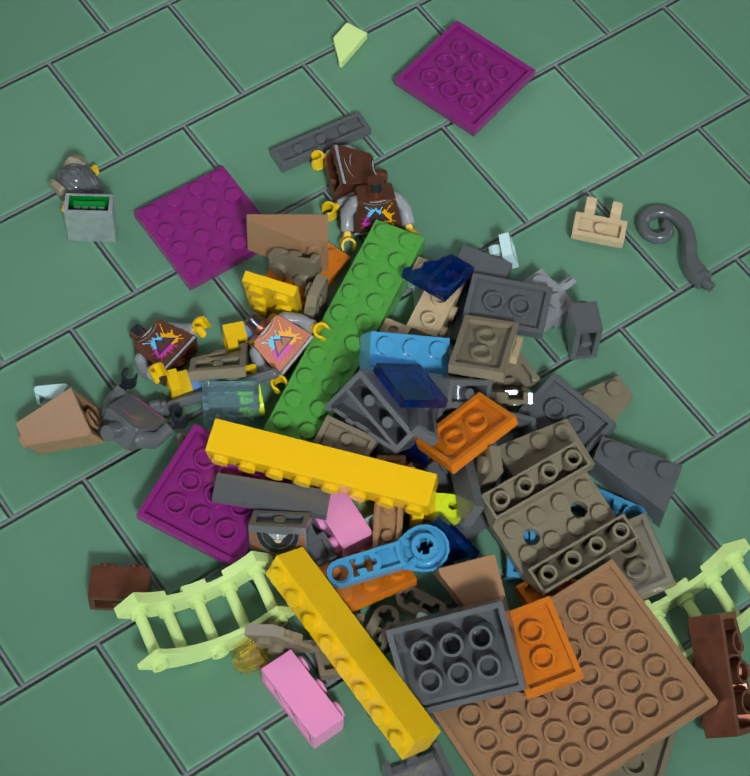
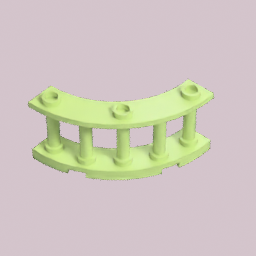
M745 538L723 544L716 553L700 566L703 572L691 581L685 577L676 583V586L665 590L666 596L652 604L649 599L644 601L690 664H692L693 649L684 650L664 618L666 616L665 613L680 606L684 607L689 617L702 615L694 603V595L707 587L708 589L711 588L725 612H735L740 633L750 626V607L741 614L721 583V576L729 569H733L750 595V573L743 564V556L750 550V545Z
M251 551L237 562L221 570L223 576L207 583L204 578L181 586L179 593L166 595L165 591L133 592L114 608L117 618L131 619L136 622L149 653L146 658L137 664L138 669L152 670L154 673H158L168 668L189 665L209 658L214 660L221 659L229 651L252 641L245 636L246 624H274L280 627L287 625L288 619L295 615L290 607L278 606L264 576L265 570L273 562L271 554ZM254 580L268 612L250 623L237 591L239 586ZM222 595L227 598L239 629L219 637L205 604L207 601ZM188 608L195 609L208 641L188 646L174 615L175 612ZM159 616V618L164 619L175 648H159L147 619L148 617Z

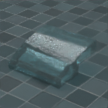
M202 381L204 429H212L215 418L260 429L259 381Z

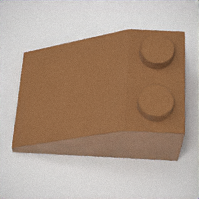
M247 214L248 250L269 258L268 255L274 247L283 248L288 251H300L301 257L310 258L313 254L321 256L320 272H328V214Z

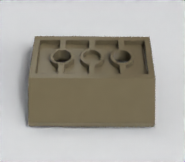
M577 441L482 494L485 507L484 512L491 532L519 576L542 596L640 538L624 513L616 517L587 471L592 464ZM574 504L581 505L585 510V516L580 518L574 516L571 512V506ZM525 532L535 533L538 543L536 545L527 544L523 539V534Z

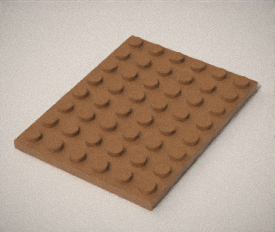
M613 559L551 597L583 672L584 679L528 701L522 690L431 714L473 776H608L717 705L718 700Z

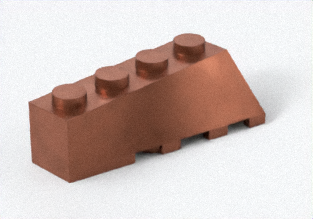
M735 612L689 617L688 635L692 642L693 667L718 700L717 705L702 714L701 725L705 731V738L738 737L749 734L750 685L748 680L750 677V666L742 660L741 653L745 648Z

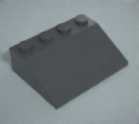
M506 595L391 624L385 630L397 673L428 714L527 689Z

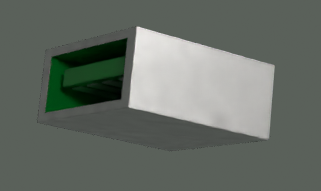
M65 193L63 212L68 241L116 242L118 223L114 194Z

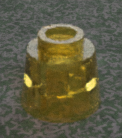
M251 639L234 652L235 657L232 658L236 670L240 674L245 672L247 675L262 669L270 663L264 649L255 646V642Z

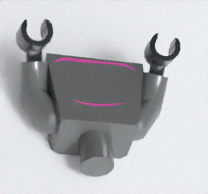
M124 368L121 372V384L119 386L115 385L103 402L100 414L102 417L100 424L101 437L107 442L114 440L128 451L140 448L156 449L174 434L173 430L175 428H186L189 421L188 413L179 418L182 415V407H175L171 411L172 420L169 422L131 391L127 393L126 389L136 387L138 373L135 374L134 378L127 379L129 368Z

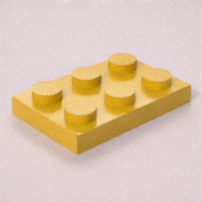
M245 271L242 283L253 312L261 316H268V314L271 315L272 313L279 314L283 311L304 313L297 286Z

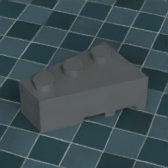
M375 366L359 370L324 406L328 411H334L345 418V421L352 426L356 425L367 432L368 436L395 453L410 449L418 439L417 436L410 432L407 403Z
M602 436L593 458L595 465L590 470L589 475L615 495L620 494L626 500L643 507L647 515L653 519V523L660 528L683 466Z

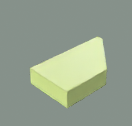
M346 23L333 38L338 65L341 68L367 40L366 32L349 23Z

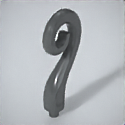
M652 205L645 208L637 219V229L643 239L653 244L667 243L675 232L671 224L673 223L682 236V268L687 279L697 289L704 288L708 292L712 291L716 284L711 280L712 273L698 258L696 235L689 219L679 210L667 205ZM654 219H666L661 225L662 232L653 231L649 227V223Z

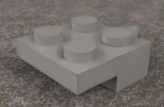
M541 268L523 282L553 287L544 328L545 332L551 327L556 329L566 322L569 305L574 304V302L565 291L576 285L577 282L572 275H569L557 283Z

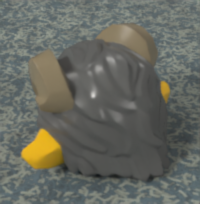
M72 154L65 160L64 167L56 175V180L52 178L49 183V187L56 192L63 202L61 212L64 211L65 193H105L103 184L97 177L99 167L94 164L89 168L86 166V159L77 154Z

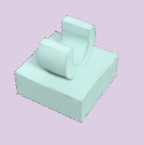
M509 232L498 235L500 245L488 247L489 255L501 257L513 263L512 269L518 268L516 248Z

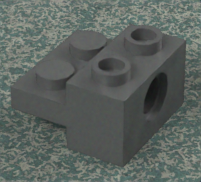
M428 374L425 401L432 403L435 410L436 423L438 424L478 392L490 398L492 381L457 374Z

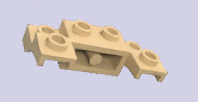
M418 257L408 275V283L424 290L407 325L386 318L379 332L446 338L449 332V328H447L449 322L454 323L459 312V307L457 306L466 291L467 281L444 273L443 266Z

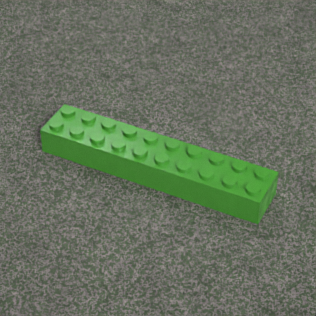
M377 219L375 220L321 321L326 323L332 331L326 328L321 329L319 335L326 338V341H320L314 335L263 429L264 431L313 443L326 416L329 415L337 419L338 414L334 411H328L324 406L359 371L360 336L370 331L379 332L385 319H391L409 284L408 275L417 258L423 257L424 237Z

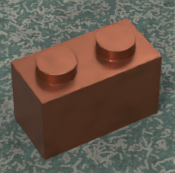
M111 563L91 565L88 590L90 610L115 611L114 608L133 592H151V569L138 564H133L129 567L116 566Z

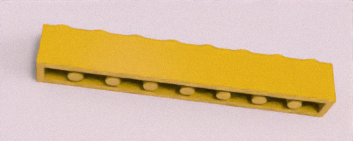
M216 418L205 449L211 462L219 466L227 467L228 464L238 466L239 470L246 473L254 474L255 471L266 473V476L273 480L290 479L298 486L309 488L310 485L321 487L323 492L337 495L338 492L348 494L349 498L356 501L365 502L366 499L376 501V504L383 508L393 509L394 506L403 508L406 513L414 516H421L422 513L430 514L438 486V476L435 473Z
M300 547L277 555L265 574L400 758L404 760L428 749L441 730L306 550Z

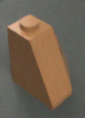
M69 388L16 423L20 433L18 434V439L24 448H30L38 454L98 445L105 441L100 433L101 412L97 404L74 389Z
M495 554L473 558L434 570L435 577L459 607L505 596Z

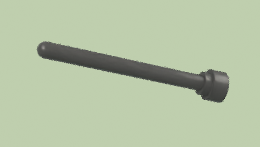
M271 368L170 401L167 399L162 400L161 398L149 401V406L167 419V416L171 415V411L175 407L185 408L278 378L280 372L277 368Z

